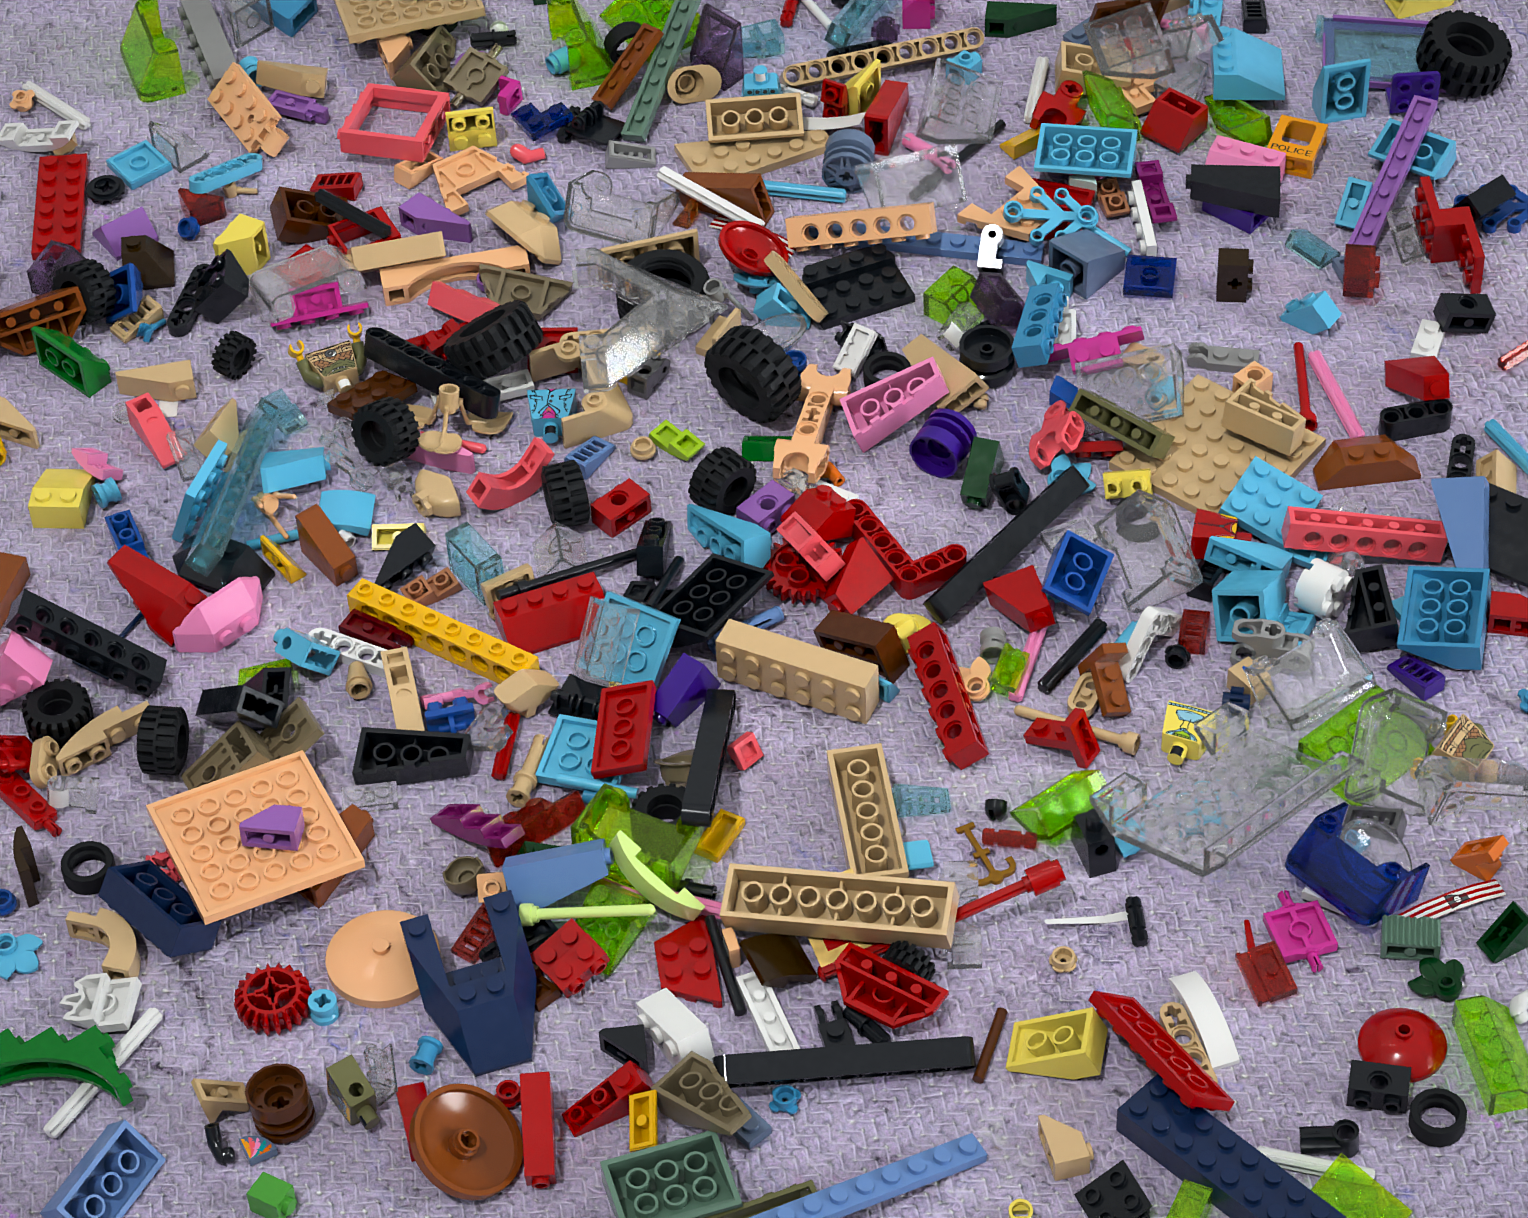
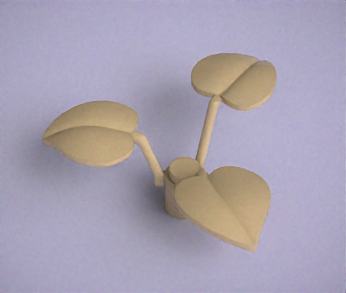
M443 384L439 387V395H437L433 409L407 404L410 412L413 411L415 414V421H418V430L422 429L425 424L431 425L436 420L438 409L444 414L442 432L426 431L418 438L419 446L422 449L439 454H452L461 448L462 439L460 435L447 433L448 416L455 414L458 408H460L466 425H472V430L477 433L489 435L502 432L512 419L513 412H498V416L493 419L480 418L472 413L467 414L463 405V398H459L460 389L454 384Z

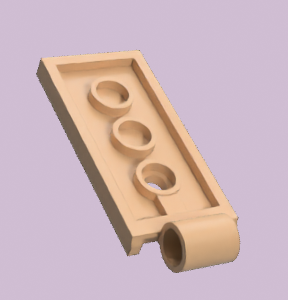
M232 62L207 100L249 153H257L261 148L268 155L276 157L289 139V136L283 130L276 127L282 117L239 64Z

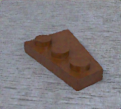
M1114 0L1095 3L1088 23L1090 28L1156 36L1169 0Z

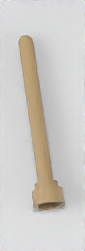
M1017 705L1014 708V713L1017 716L1034 721L1037 717L1058 721L1066 720V718L1022 705ZM1091 726L1096 739L1117 744L1124 753L1131 755L1137 753L1141 741L1140 734L1131 731L1118 734Z

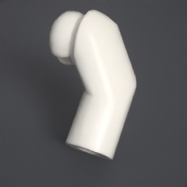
M1528 989L1513 997L1509 1004V1014L1511 1017H1514L1517 1024L1528 1021Z

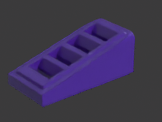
M1408 653L1387 666V670L1423 702L1444 690L1446 677ZM1408 664V666H1406L1405 668H1400L1403 665Z

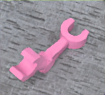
M484 682L477 685L474 690L456 688L448 692L419 696L421 707L427 709L428 703L438 701L444 704L463 696L475 698L479 704L485 705L495 700L494 697H487L484 693V690L492 687V684Z

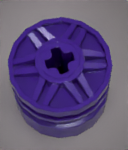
M939 408L930 414L922 428L918 431L909 445V453L916 465L929 475L938 478H948L955 474L971 451L973 439L977 437V433L971 422L959 412Z

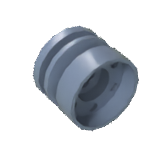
M856 129L838 130L828 137L825 144L822 166V179L828 187L842 188L846 190L847 194H854L863 191L869 186L872 180L875 158V144L871 137Z

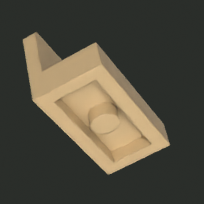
M735 308L728 318L719 315L696 344V354L705 357L706 352L730 328L740 326L741 310Z
M1496 449L1476 460V476H1485L1489 483L1516 493L1517 467L1500 451Z

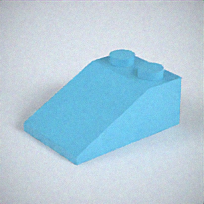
M1370 58L1323 66L1313 87L1312 108L1319 123L1326 124L1366 117L1371 69Z

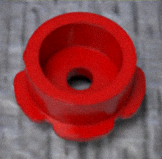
M504 1080L497 1085L494 1096L507 1108L514 1107L517 1102H521L520 1086L513 1080Z

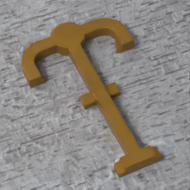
M973 822L955 828L958 834L965 833L976 851L972 853L975 859L980 857L989 872L988 877L983 879H976L974 872L967 873L966 876L971 884L975 886H985L990 883L998 885L1003 882L1004 878L1015 873L1016 863L1012 856L1004 859L1010 866L1008 869L1003 871L994 869L986 856L990 853L988 847L982 849L971 832L975 827Z

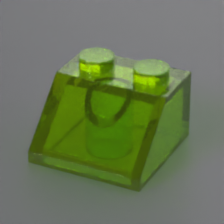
M954 265L923 293L924 315L947 327H950L951 322H953L963 333L968 331L972 324L977 323L993 308V302L974 275Z

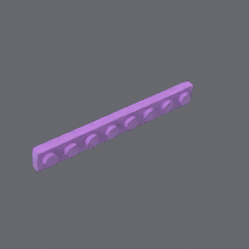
M1414 95L1347 244V252L1371 258L1438 107L1437 100Z

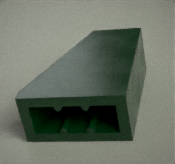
M974 437L960 492L962 503L967 507L973 509H980V507L988 508L993 495L989 483V475L994 472L1000 474L1005 460L1000 441Z

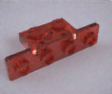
M573 790L555 802H550L541 797L533 798L520 810L505 814L502 818L504 823L521 824L525 835L506 849L485 846L493 866L500 867L504 864L506 857L515 856L524 841L540 843L586 816L587 810L580 793Z

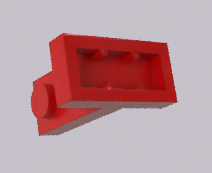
M1074 708L1065 721L1037 717L1023 735L1027 744L1070 750L1077 767L1087 769L1101 751L1085 710L1081 708Z

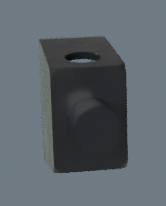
M1091 809L1073 817L1070 839L1089 878L1116 871L1115 838L1100 809ZM1100 849V854H1096L1095 850Z

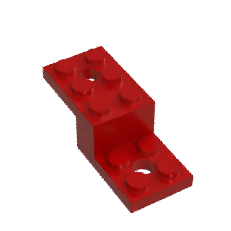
M1430 176L1420 177L1419 187L1415 188L1417 206H1413V218L1415 221L1418 220L1419 237H1423L1424 254H1428L1430 263L1457 261L1458 267L1463 268V283L1468 285L1470 294H1480L1485 255L1470 207L1439 209Z

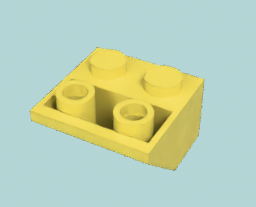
M493 107L445 112L450 151L465 150L471 146L477 148L497 146Z
M241 213L229 223L228 227L213 243L215 256H220L226 249L230 250L246 275L258 273L271 258L265 222Z

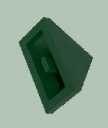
M1512 901L1476 944L1493 963H1498L1528 947V915L1515 901Z

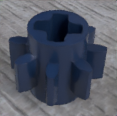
M1231 686L1230 692H1223L1221 712L1228 713V719L1241 720L1242 714L1249 715L1251 694H1244V687Z

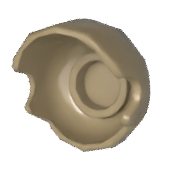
M463 856L450 862L442 874L444 882L451 892L459 895H468L478 891L476 876L477 874L486 873L479 857Z

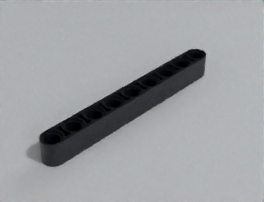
M1074 465L1070 466L939 587L923 605L940 625L947 621L984 587L983 582L991 580L1073 503L1090 484Z
M707 690L682 802V826L711 827L735 714V690Z
M971 1036L726 1054L712 1058L721 1077H724L730 1088L961 1071L976 1067L974 1042Z

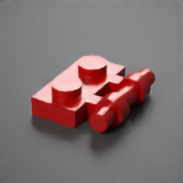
M0 735V770L4 773H13L15 770L29 773L33 744L26 736Z

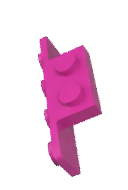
M336 281L288 291L293 315L271 319L269 322L271 327L276 326V330L290 328V323L300 321L301 325L315 323V318L325 316V320L339 318V313L349 311V315L364 313L363 308H368L369 306L367 301L342 305L339 286Z
M1126 326L1121 331L1113 333L1106 331L1088 339L1081 337L1074 339L1071 343L1063 345L1060 343L1053 344L1054 351L1050 354L1048 363L1070 358L1074 375L1121 364L1123 359L1120 346L1144 340L1142 327Z

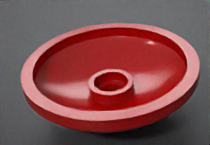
M733 221L727 223L720 231L718 243L723 255L733 266L747 274L760 277L774 276L775 274L764 262V259L772 250L788 263V251L784 243L772 231L759 224L749 221Z
M1390 1008L1379 1011L1364 1022L1358 1035L1357 1047L1362 1061L1411 1067L1410 1083L1424 1080L1435 1074L1444 1063L1447 1053V1041L1441 1027L1426 1014L1413 1009Z

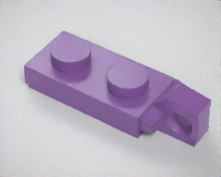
M276 89L268 99L277 112L282 115L305 121L313 120L315 123L326 124L330 119L328 107L321 106L313 98Z

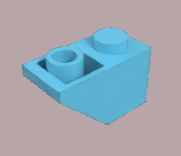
M1322 291L1317 294L1311 292L1301 300L1297 298L1291 300L1285 305L1286 310L1279 318L1283 322L1313 335L1329 329L1342 313L1327 292Z

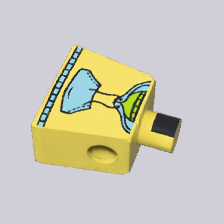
M1169 700L1161 743V750L1168 753V761L1174 765H1181L1184 758L1195 761L1199 760L1218 733L1219 713Z

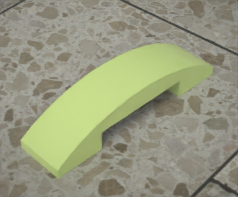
M621 830L615 835L609 847L613 851L615 862L632 886L646 899L664 911L683 919L694 921L705 906L685 888L676 894L636 858L641 850L637 844Z

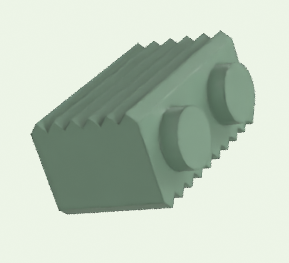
M1398 914L1382 916L1380 958L1419 961L1427 957L1439 959L1441 949V920L1439 918L1436 920L1427 916L1418 919L1409 916L1405 918Z

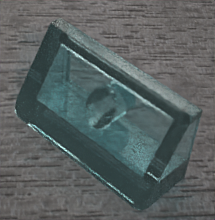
M1307 229L1291 230L1285 242V247L1317 269L1326 267L1332 263V258H1337L1341 255L1339 251Z

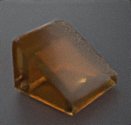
M689 199L672 224L674 226L685 229L691 226L698 215L697 200Z

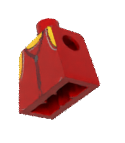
M1197 509L1189 558L1204 559L1211 536L1251 541L1252 533L1238 532V519L1236 517Z

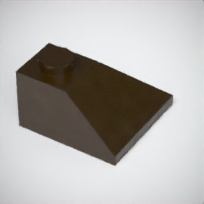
M147 235L121 237L122 266L132 263L141 272L143 290L175 287L174 250Z

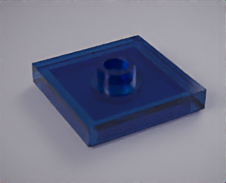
M1127 255L1123 295L1173 298L1177 258Z

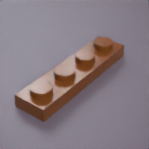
M643 23L591 99L603 102L605 108L612 110L664 35L663 32L656 27Z

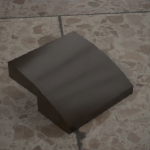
M19 826L16 827L14 834L13 854L24 896L30 908L39 904L34 883L41 879L32 846L23 827Z
M763 934L743 939L739 943L762 986L784 988L789 981L812 983L817 977L813 966L794 935Z

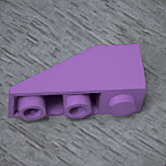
M420 192L398 207L401 225L416 235L442 231L443 239L467 243L473 241L471 223L467 219L461 218L449 208L443 207L432 198Z

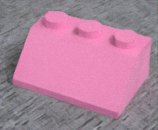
M1217 135L1209 149L1205 165L1280 166L1281 183L1285 175L1286 153Z

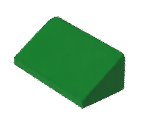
M744 436L742 441V457L748 461H774L776 440L778 438L791 440L793 436Z

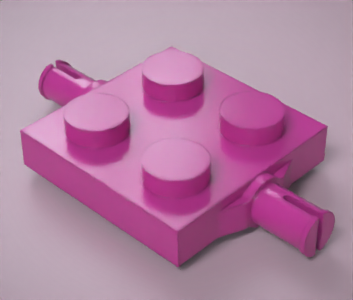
M1284 890V893L1281 891L1277 897L1282 907L1263 913V922L1281 962L1286 964L1306 959L1312 972L1316 973L1317 970L1320 972L1323 969V964L1318 956L1337 951L1338 942L1318 900L1307 903H1293L1289 891Z

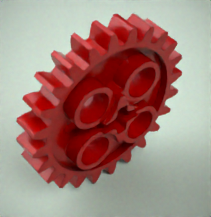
M782 538V545L776 542L773 543L774 550L771 549V557L762 568L772 571L774 577L766 584V589H772L773 596L781 594L782 601L790 597L792 604L797 599H801L803 605L806 604L807 599H811L814 604L817 597L824 599L833 576L826 582L784 538ZM835 542L829 543L828 545L842 558V549L835 548Z

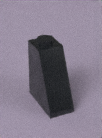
M1502 174L1466 196L1452 208L1469 206L1474 223H1476L1510 200L1516 193Z

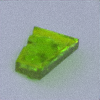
M1340 1153L1311 1189V1191L1347 1218H1410L1414 1213L1343 1153Z

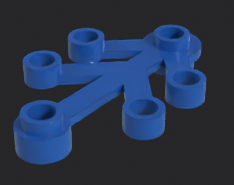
M1510 184L1516 195L1492 211L1496 212L1494 215L1483 219L1482 231L1489 234L1494 233L1498 223L1514 212H1522L1516 218L1512 217L1507 220V231L1512 234L1519 233L1522 224L1528 221V195L1518 190L1517 186ZM1461 194L1456 196L1453 206L1468 195Z

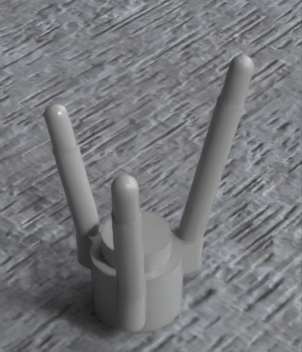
M711 278L705 282L703 290L706 295L703 297V301L706 304L710 325L714 323L711 303L719 304L726 298L740 309L749 320H753L754 317L730 293L729 289L724 287L721 280Z

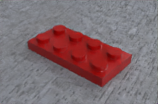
M653 680L601 689L591 774L594 779L647 771L656 685Z

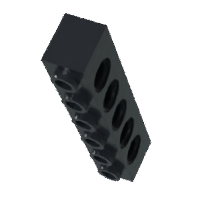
M26 589L12 602L5 625L6 628L147 697L161 685L167 659Z

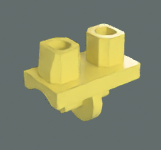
M1150 469L1103 473L1105 499L1126 498L1137 494L1153 495Z

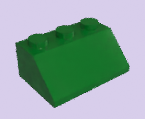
M38 326L31 328L39 364L82 394L90 398L112 382L109 372L110 366L106 360L98 358L88 348H83L70 336H65L57 330Z

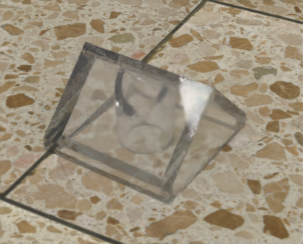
M153 121L149 122L152 146L179 173L209 157L210 154L185 132Z
M558 522L553 523L532 542L537 578L588 563L584 536Z

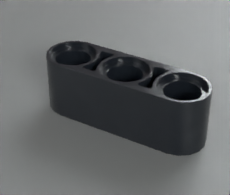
M1437 399L1384 408L1380 412L1378 435L1385 434L1393 441L1443 433L1451 426L1453 405L1447 399Z

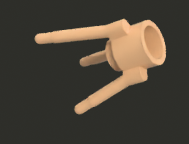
M261 491L256 496H253L251 500L254 502L255 507L265 514V517L272 522L285 539H288L289 535L274 517L273 513L278 509V499H296V495L279 493L278 491L272 494H263V491Z

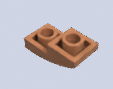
M1116 177L1096 181V199L1106 218L1130 214L1124 191L1121 192Z
M446 567L427 580L421 575L400 588L406 598L427 606L462 590V587L450 569Z

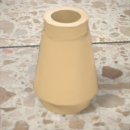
M354 661L348 667L345 688L347 693L354 699H364L372 690V682L364 664L360 661Z

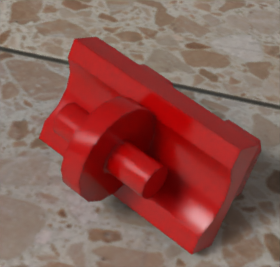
M452 318L442 325V331L445 333V336L439 338L434 330L424 334L422 341L427 352L437 357L442 356L445 361L448 360L444 354L443 345L462 326Z

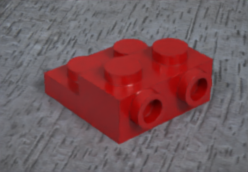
M572 918L530 954L532 961L540 967V970L559 988L560 992L567 999L572 994L579 993L593 975L596 976L602 973L610 961L606 952Z

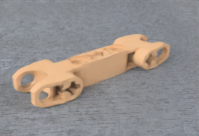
M809 364L801 373L802 388L797 401L805 403L792 439L778 438L774 446L773 478L782 479L787 472L800 470L808 474V483L816 484L825 473L829 461L830 446L821 444L833 407L842 406L840 398L851 394L852 369L842 368L839 374L825 376L817 372L818 364Z

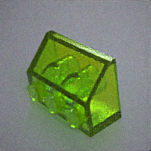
M1088 70L1082 71L1088 106L1100 127L1137 129V141H1140L1139 130L1142 129L1138 116H1133V110L1129 101H1124L1125 97L1121 87H1116L1111 78Z
M1100 769L1073 771L1010 811V814L1037 841L1049 840L1052 843L1064 837V831L1070 827L1072 829L1073 817L1091 809H1100L1103 812L1108 808L1106 804L1115 798Z

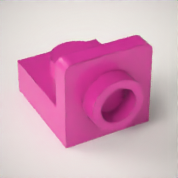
M501 75L498 78L500 92L497 101L500 114L509 116L523 100L521 82Z

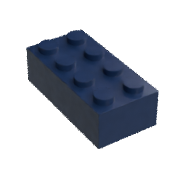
M151 860L108 867L98 895L111 909L119 913L130 925L134 926L147 940L155 944L164 955L170 958L211 950L222 920H218L205 925L189 893Z

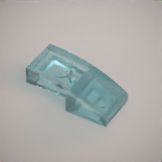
M282 388L260 399L259 404L284 435H288L308 425L307 420L297 405L290 402Z

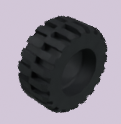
M1456 10L1455 12L1446 11L1433 17L1428 22L1416 50V62L1420 72L1438 71L1441 76L1440 89L1445 90L1450 95L1457 94L1458 97L1462 98L1467 96L1477 98L1480 95L1485 96L1498 88L1511 61L1512 49L1506 33L1500 30L1495 22L1491 23L1488 21V18L1477 16L1474 12L1464 13L1463 10Z
M514 300L513 302L510 301L504 305H499L462 326L446 340L443 345V351L450 364L481 380H485L509 368V366L531 353L542 342L543 331L527 303L521 300Z
M734 326L706 352L704 366L707 368L706 374L711 379L712 386L718 390L721 398H724L728 405L735 408L739 414L747 416L749 420L758 421V423L773 422L799 398L802 388L801 377L798 376L799 371L793 365V360L790 356L786 355L783 351L784 349L777 345L769 335H764L761 330L753 329L752 326Z

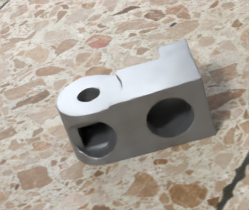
M648 353L627 372V392L647 400L652 395V388L667 376L670 369V360L659 357L654 353Z

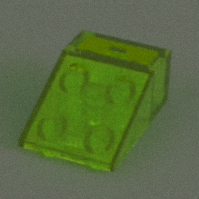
M600 879L592 883L582 907L654 904L644 896ZM649 916L576 918L575 922L606 952L610 961L602 973L611 976L643 931Z

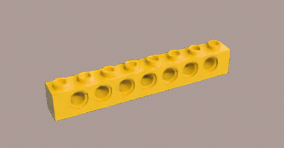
M362 578L347 594L349 612L357 609L381 621L397 626L398 629L410 634L414 638V646L498 684L518 670H540L538 656Z

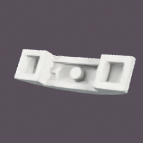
M77 120L58 121L55 128L28 129L24 123H5L0 132V145L26 152L53 151L63 147L70 141L79 122Z
M1196 971L1168 978L1178 1003H1183L1213 1070L1239 1064L1240 1059L1227 1022L1204 979Z

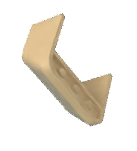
M572 340L535 349L528 354L530 375L533 382L566 373L578 367L592 392L585 395L582 399L583 412L561 418L563 446L565 449L583 444L593 436L603 438L626 431L632 426V411L603 356Z

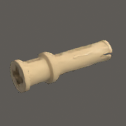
M543 734L534 736L521 770L516 772L513 777V787L506 794L508 802L515 807L522 808L528 806L531 801V791L538 784L535 774L549 741L547 737L544 744H542L545 737Z

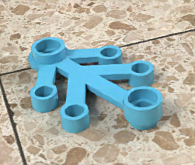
M1035 186L1030 190V200L1033 203H1041L1047 210L1023 209V206L1018 201L1007 202L1003 210V217L1009 223L1018 222L1020 219L1047 220L1041 227L1031 231L1029 241L1034 246L1041 245L1044 237L1063 221L1072 223L1066 229L1057 231L1054 238L1077 232L1081 228L1091 229L1097 225L1099 215L1094 207L1090 205L1081 206L1069 195V191L1065 188L1056 189L1054 201L1045 194L1044 189L1040 186ZM1033 193H1039L1041 196H1034ZM1062 194L1065 198H1060L1058 195ZM1057 204H1065L1071 211H1063ZM1082 217H1088L1090 220H1085ZM1038 235L1041 239H1035L1033 236Z

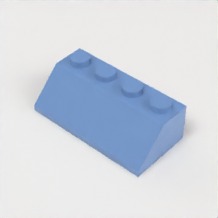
M125 1119L108 1124L40 1214L44 1218H122L166 1159Z

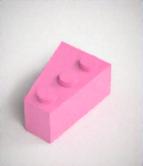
M11 631L7 640L0 646V706L44 685L53 662L50 657L15 631Z

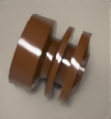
M276 1063L265 1066L252 1075L247 1082L245 1096L258 1134L272 1143L283 1144L296 1141L307 1134L314 1125L316 1112L304 1074L297 1067L290 1064Z

